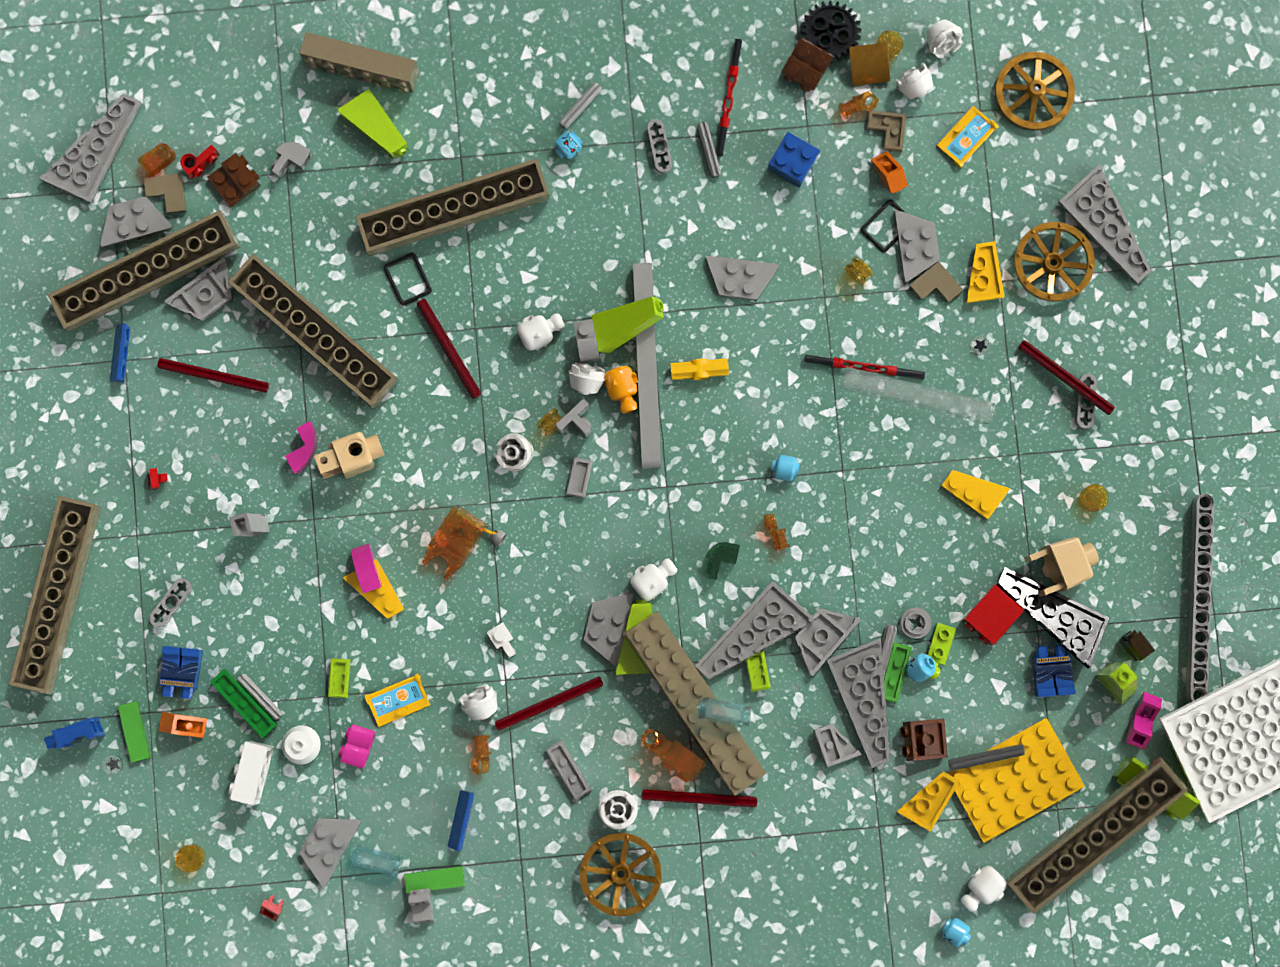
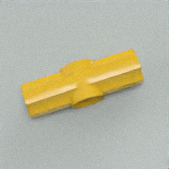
M701 358L690 360V362L670 363L672 380H704L709 377L729 375L728 358L714 360Z

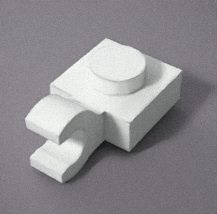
M504 623L487 632L497 649L503 647L508 657L516 654L509 643L514 638Z

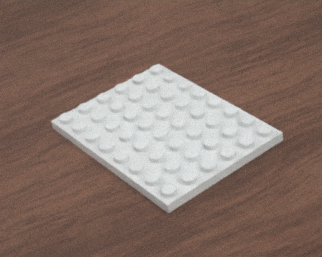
M1280 658L1159 718L1195 798L1200 800L1199 806L1208 823L1280 788Z

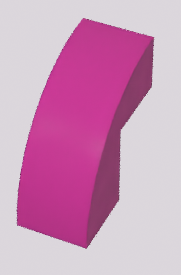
M311 421L296 428L305 445L285 456L296 475L310 464L316 452L317 435Z
M370 543L351 549L355 571L362 592L365 593L380 588L382 582L374 562L375 557Z
M1143 692L1132 716L1126 743L1143 750L1145 749L1152 737L1153 721L1161 710L1162 698Z

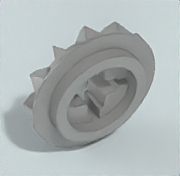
M911 608L902 615L900 625L902 631L908 637L917 639L924 637L930 631L931 618L925 610ZM918 616H920L919 623L921 624V626H923V628L916 626L913 630H911L913 624L910 620H915L916 618H918Z

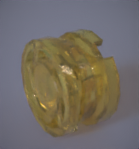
M884 31L880 34L876 43L887 42L888 58L893 60L899 56L903 48V40L900 34L895 31Z
M854 256L851 263L847 264L844 269L854 281L863 286L867 282L866 279L871 278L874 273L862 259L857 260L858 257Z
M553 408L539 420L536 427L545 431L544 435L548 437L557 430L556 424L563 417L558 414L556 408Z
M1098 484L1085 487L1079 495L1080 505L1088 512H1096L1103 509L1109 499L1107 490Z
M196 844L186 845L179 849L176 854V864L184 872L191 873L203 867L206 860L204 850Z

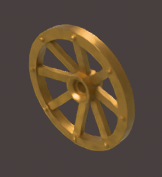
M1027 52L1011 59L1001 70L995 85V98L1001 113L1012 124L1026 130H1044L1058 124L1071 109L1075 97L1074 80L1068 68L1056 57L1043 52ZM1036 60L1034 80L1018 65L1019 63ZM1042 61L1051 64L1057 69L1056 72L1043 81L1040 80ZM1013 68L1028 85L1006 84L1003 82L1007 73ZM1062 75L1066 83L1067 92L1047 88L1046 85ZM1034 87H1038L1039 91L1034 90ZM1003 90L1026 91L1022 97L1007 107L1003 97ZM1044 94L1066 99L1065 105L1059 114L1056 113ZM1031 99L1028 121L1020 119L1012 113L1026 100ZM1039 99L1052 119L1044 122H1034Z
M1047 222L1035 226L1020 240L1014 255V268L1019 282L1031 295L1041 300L1059 302L1076 296L1088 285L1095 268V256L1089 240L1077 228L1066 223ZM1046 230H1055L1051 253L1045 247L1038 233ZM1062 231L1078 240L1063 253H1058ZM1031 238L1045 259L1023 254L1024 247ZM1080 246L1083 247L1087 264L1064 261V258ZM1022 260L1042 264L1043 267L1026 278L1022 267ZM1050 261H1054L1055 266H1052ZM1061 268L1086 270L1082 281L1077 286ZM1045 272H1049L1047 293L1031 284L1032 281ZM1055 273L1069 286L1070 291L1053 294Z
M612 833L601 837L589 847L581 862L580 883L586 898L595 908L609 915L629 916L642 911L654 900L661 885L662 869L655 850L645 840L633 834ZM615 840H623L620 864H617L604 844ZM629 841L641 846L646 853L626 866ZM598 848L613 869L588 866L590 858ZM651 857L655 869V877L630 872L633 868ZM619 870L624 871L623 877L617 875ZM587 872L611 875V878L591 892L587 882ZM629 878L654 883L650 893L644 900L635 890ZM615 882L613 906L609 907L601 903L595 896ZM622 884H625L638 903L637 905L618 909Z

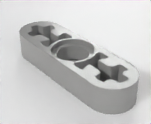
M654 119L647 126L654 165L658 173L667 174L672 169V160L663 122ZM653 125H657V127H661V128L658 130V134H659V137H658V138H656L655 131H654V130H651V129H653ZM657 142H662L665 145V149L658 152L655 150L654 145ZM667 154V156H664V162L669 165H666V169H663L662 166H658L661 164V158H656V156Z
M1085 374L1080 377L1079 380L1082 383L1089 378V382H1092L1089 388L1096 392L1097 379L1094 375ZM1077 393L1075 422L1078 428L1085 430L1094 424L1095 405L1091 403L1089 407L1083 406L1081 403L1083 396ZM1080 409L1083 411L1091 410V413H1086V419L1090 421L1086 423V426L1080 421L1084 417V412H1080Z
M180 578L174 582L150 614L152 625L163 627L170 621L192 591V583L189 580ZM186 582L185 587L187 588V590H182L179 593V595L182 596L181 599L177 595L172 594L173 591L175 593H178V591L180 590L179 584H184ZM170 597L176 600V605L173 608H168L166 605V601ZM161 607L170 611L169 615L168 613L163 614V622L156 623V614L161 615L164 611L160 609Z

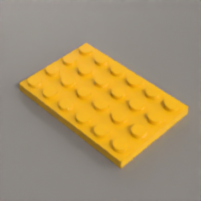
M1047 718L986 750L990 751L1022 744L1025 749L1023 756L947 772L949 775L960 780L954 792L983 843L1085 787Z

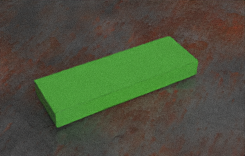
M896 642L893 643L884 677L885 700L894 703L898 702L912 647Z
M138 701L119 705L118 710L131 763L151 758Z
M463 866L404 874L406 894H409L411 890L430 888L431 891L465 886Z

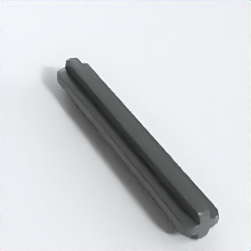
M1022 744L949 759L948 765L951 771L1023 756L1025 749Z

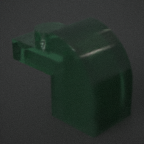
M721 542L709 549L705 559L713 560L712 563L708 562L706 574H709V579L717 580L720 562L736 565L740 545Z

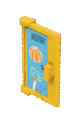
M972 106L936 146L961 168L999 126Z
M419 673L379 691L364 695L378 727L431 706L422 686Z

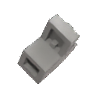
M284 143L275 150L280 158L273 162L272 172L281 179L290 164L304 171L312 159L313 153L299 143Z
M592 319L574 322L580 362L586 363L599 360Z
M430 888L411 890L408 898L409 904L412 907L413 923L418 925L435 922Z

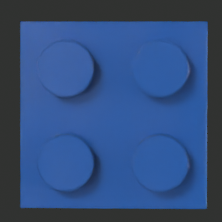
M787 132L771 158L767 169L800 188L817 160L820 150Z

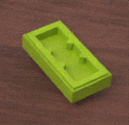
M763 650L746 659L752 692L771 689Z
M331 658L328 697L348 698L351 659Z

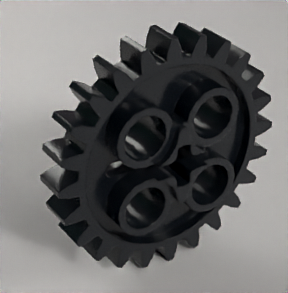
M830 0L827 6L822 1L821 7L815 4V11L809 9L808 14L810 16H804L806 22H802L801 27L805 29H801L800 34L805 36L802 38L832 54L838 61H840L841 55L847 58L849 47L858 46L859 43L857 41L861 39V36L858 35L862 31V28H858L861 22L855 21L857 14L851 15L853 9L846 10V4L839 7V1L833 5ZM839 17L842 22L835 23L832 18ZM821 22L823 23L824 27L817 28L815 26V23ZM838 35H845L847 37V40H840L838 38ZM820 40H827L829 42V45H822L820 43Z

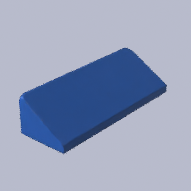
M125 323L117 325L115 330L110 373L111 382L124 383L130 337V327Z
M461 790L459 793L448 847L456 851H461L463 848L475 795L474 792Z

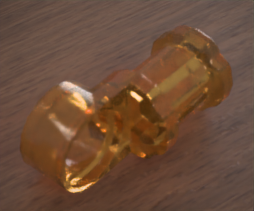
M867 91L858 96H853L852 100L844 104H838V107L844 119H847L849 115L857 111L861 112L865 109L871 111L875 109L879 101L873 92ZM873 97V101L869 105H865L866 99Z
M774 513L764 515L766 529L773 538L775 546L773 550L778 551L789 548L790 544L787 543L785 535L786 528L778 529Z
M489 735L473 736L476 752L471 761V769L475 774H484L489 771V754H491L488 743ZM479 761H481L482 769L479 768Z

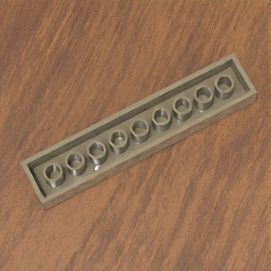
M536 158L358 215L356 219L366 251L369 256H373L548 200L550 196L538 159Z
M219 210L48 294V297L63 328L67 331H72L241 247L225 214Z
M254 254L228 281L236 291L373 409L398 383L399 380L395 375Z
M58 496L9 685L45 694H53L101 506Z
M658 611L651 613L622 633L731 795H737L766 774Z
M1159 756L1007 878L1008 885L1034 914L1188 792L1185 784Z

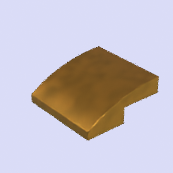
M887 42L849 47L853 86L890 82Z

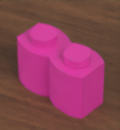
M354 724L351 728L348 727L345 734L347 743L341 747L338 756L341 757L340 762L364 769L376 731Z

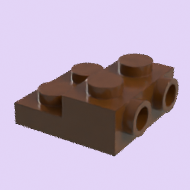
M801 37L781 73L785 74L783 78L786 80L799 82L800 88L807 92L810 90L814 91L834 56Z
M237 153L222 162L220 168L207 176L230 208L261 186L257 181L260 177L254 169L250 171L247 168L249 163L243 155L238 156Z
M944 719L903 722L900 733L905 741V746L902 747V754L906 757V761L948 758Z

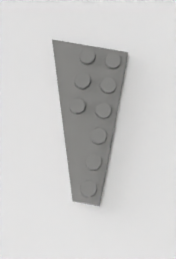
M123 93L107 109V112L100 119H97L93 123L94 125L88 131H85L39 179L92 203L142 103Z
M1099 164L1069 191L1058 204L1137 285L1151 272V269L1135 240L1136 237L1128 225L1127 218L1116 196H1114L1110 188V183L1102 171L1103 168Z
M772 581L695 667L710 680L816 621V619Z
M878 638L827 659L872 768L890 761L881 638Z

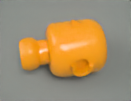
M620 366L607 371L604 374V379H606L604 385L607 389V395L613 401H620V411L623 414L636 411L638 405L632 397L638 392V377L636 373L628 366Z

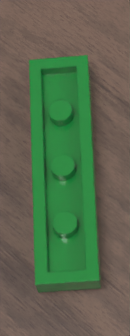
M223 669L210 682L262 739L278 725L226 669Z

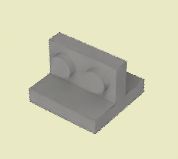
M583 398L556 424V429L561 435L572 425L585 438L592 434L591 423L583 416L590 409L588 402Z

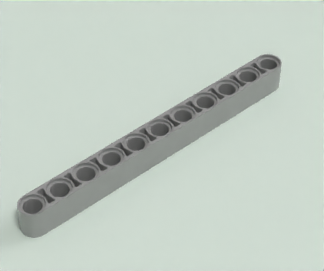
M633 263L634 302L653 296L652 263ZM653 324L636 336L642 469L661 468L655 324Z
M1206 493L1196 496L1192 502L1186 699L1190 703L1195 701L1193 698L1194 691L1198 690L1201 695L1200 697L1208 694L1214 499L1210 494ZM1201 498H1204L1207 502L1205 508L1200 505ZM1200 517L1206 520L1205 527L1199 524ZM1200 536L1205 538L1206 543L1204 546H1201L1198 542ZM1199 555L1204 557V565L1198 563ZM1199 574L1204 577V583L1202 585L1199 584L1197 581V576ZM1198 594H1201L1204 598L1202 604L1196 600ZM1197 613H1200L1203 616V621L1201 623H1198L1196 621ZM1197 632L1201 633L1202 635V641L1200 643L1197 642L1195 639V634ZM1197 651L1202 655V659L1199 662L1194 658ZM1195 671H1199L1201 674L1199 681L1194 679Z

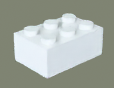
M246 741L244 745H241L239 750V756H241L240 763L236 764L234 769V775H236L235 782L231 783L229 788L230 800L250 805L260 803L274 746L254 741Z

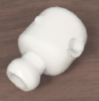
M557 313L553 314L548 320L541 315H530L524 318L523 322L517 326V332L526 350L533 351L539 350L543 346L547 347V344L553 340L552 332L563 330L565 325L560 314Z
M669 558L664 559L659 567H656L654 564L640 566L635 570L630 583L644 601H650L660 593H663L668 586L666 578L675 575L677 568Z
M984 866L982 869L979 868L974 875H971L972 879L968 884L971 892L961 898V903L970 912H974L981 901L987 905L994 901L997 902L1004 896L1003 892L1007 887V882L993 867Z

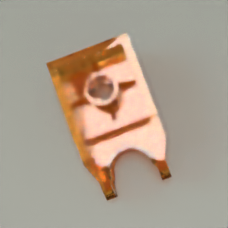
M458 504L453 506L428 544L422 564H428L435 556L444 557L447 561L444 578L449 580L453 573L464 565L489 525ZM462 528L464 535L460 536L458 530Z
M646 729L641 736L644 746L663 760L661 764L670 771L673 768L679 772L677 776L686 783L688 780L693 782L706 765V762L674 739L671 742L654 729ZM648 733L656 735L655 743L648 744L645 737Z

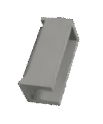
M246 512L229 517L233 536L254 537L270 532L266 514H250Z

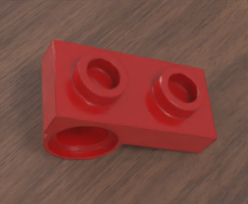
M211 144L198 157L190 153L183 155L180 164L186 174L193 179L194 177H199L204 172L205 167L214 164L220 154ZM189 161H195L193 167L187 168Z

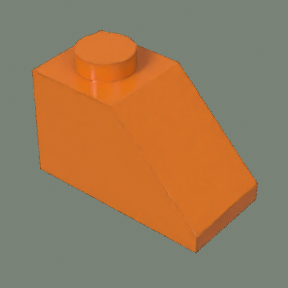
M888 151L871 159L883 185L891 194L899 192L908 186L903 167Z
M162 712L158 731L204 738L207 719Z

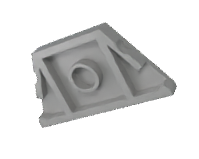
M144 196L109 206L100 245L102 248L169 231L173 229V226L151 201Z
M895 210L894 215L904 283H908L911 279L940 261L936 227L934 222Z
M706 256L719 296L757 301L779 268V264Z
M223 257L167 298L165 302L186 314L204 321L233 299L231 285L228 283L230 278L226 259Z
M633 593L592 602L584 641L614 666L618 665L624 639L622 633L626 631L634 597Z
M819 608L813 615L816 621L803 627L794 637L811 676L819 670L860 622L859 618Z
M318 818L299 853L322 887L325 888L362 820Z

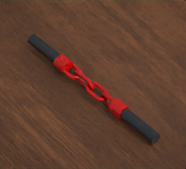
M735 39L731 66L728 69V89L722 106L724 111L723 117L720 118L717 156H723L727 129H729L730 119L728 117L733 106V87L736 85L739 72L741 39ZM730 77L734 78V83L730 82ZM727 99L731 100L729 108H725Z
M806 354L804 362L829 365L832 368L864 370L894 377L896 375L924 379L925 372L902 369L891 365L883 366L843 360V358L837 357L827 358ZM854 364H856V365H862V368H861V367H854ZM867 366L875 367V370L867 369Z

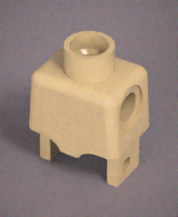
M356 432L332 441L331 444L327 445L328 449L331 450L317 454L314 458L323 479L342 472L347 479L373 469L375 465L373 460L385 455L377 434L365 438L363 433ZM354 449H362V453L360 455H351V452Z
M1077 537L1041 547L1039 552L1024 557L1026 563L1043 557L1044 564L1041 568L1043 574L1054 583L1053 586L1038 591L1040 597L1055 591H1066L1093 577L1091 566L1099 563V556L1093 544L1086 543L1082 545Z

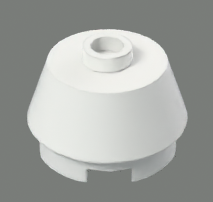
M948 20L938 21L926 34L930 52L938 58H944V54L950 51L952 53L956 52L963 44L961 40L962 36H964L962 29Z
M921 63V68L919 69L912 67L901 75L903 79L895 80L898 86L897 89L909 99L924 96L928 93L927 90L933 86L930 68H927L925 63Z
M586 363L572 364L571 370H569L570 387L584 395L598 393L606 380L604 379L605 370L601 367H597L596 370V368L588 366Z
M508 434L497 443L496 459L503 468L509 471L516 472L524 469L533 458L534 450L532 444L520 434Z
M488 685L478 686L468 696L464 693L460 697L461 709L472 720L487 719L498 709L497 692L493 690L492 686L490 688Z
M301 725L291 728L282 740V750L285 757L292 763L300 765L313 761L319 754L321 747L318 734L308 726Z
M614 790L607 793L601 799L599 816L606 826L612 829H624L630 826L636 819L638 812L637 803L628 792Z

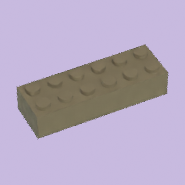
M305 32L300 50V55L305 65L310 69H325V72L329 74L340 73L345 78H359L367 84L375 82L383 88H397L402 93H408V91L414 93L420 72L416 60Z

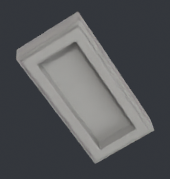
M574 457L566 495L585 499L593 464L592 460Z

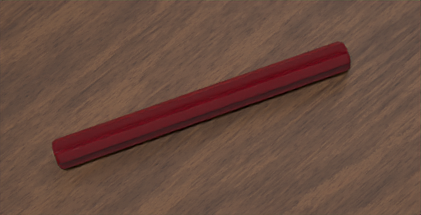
M426 299L418 301L416 303L417 307L471 398L479 397L481 395L480 389Z
M1026 340L1020 343L1019 350L1104 413L1110 415L1114 411V405Z
M159 358L157 367L159 369L267 393L269 390L268 382L164 358Z
M596 677L499 719L495 722L498 731H501L602 687L601 677Z
M646 789L642 791V799L649 801L757 807L758 801L757 797Z

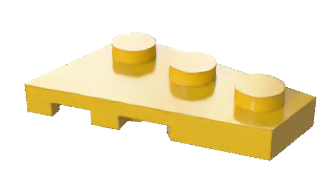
M995 241L975 245L966 304L1005 297Z
M952 470L941 484V487L987 520L1010 490L1008 487Z
M377 559L374 562L382 582L380 588L363 593L356 571L343 577L387 619L405 610Z
M942 771L898 809L897 812L931 832L960 780Z

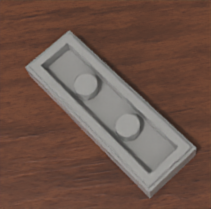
M562 740L545 750L574 800L591 791L590 786Z

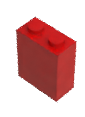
M995 584L989 588L962 620L965 622L964 626L969 631H975L980 635L978 638L985 645H994L1023 613L1024 609Z

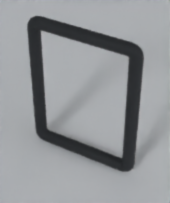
M891 199L861 227V232L882 252H887L898 240V235L883 248L865 229L890 203L897 210L906 213Z
M409 253L384 266L386 275L401 305H406L432 292L429 281L415 253ZM413 256L428 290L403 302L388 267Z

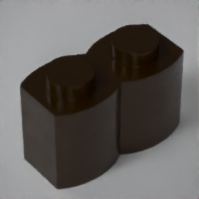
M1128 631L1121 637L1123 640L1120 643L1134 661H1141L1155 651L1141 631Z

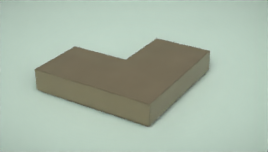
M869 110L866 130L885 132L883 150L902 153L907 114Z
M181 173L144 178L146 197L165 196L167 214L187 212L183 175Z
M939 261L909 285L921 300L937 289L949 303L963 291L961 286Z

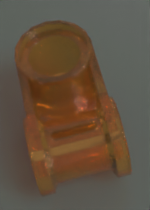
M160 143L139 157L137 162L148 177H153L175 160L176 153L167 144Z

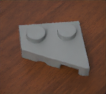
M833 724L813 730L825 767L861 755V752L856 750Z

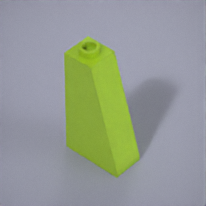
M367 89L337 109L343 119L392 158L396 156L401 157L407 152L409 147L370 89Z
M651 296L591 315L598 352L611 353L664 318V305L662 301Z
M636 600V604H632L626 631L652 613L651 603H647L644 600ZM624 637L616 675L648 674L649 672Z
M1125 662L1109 663L1095 675L1119 705L1125 703L1136 693L1138 677Z

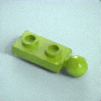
M936 623L927 653L935 661V673L929 679L939 677V664L945 666L956 628Z

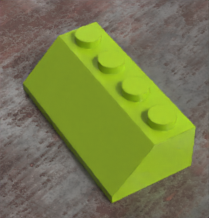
M1125 756L1113 776L1117 778L1116 782L1123 786L1147 765L1134 757ZM1186 792L1165 809L1167 811L1166 815L1173 820L1177 818L1184 820L1196 808L1200 800Z

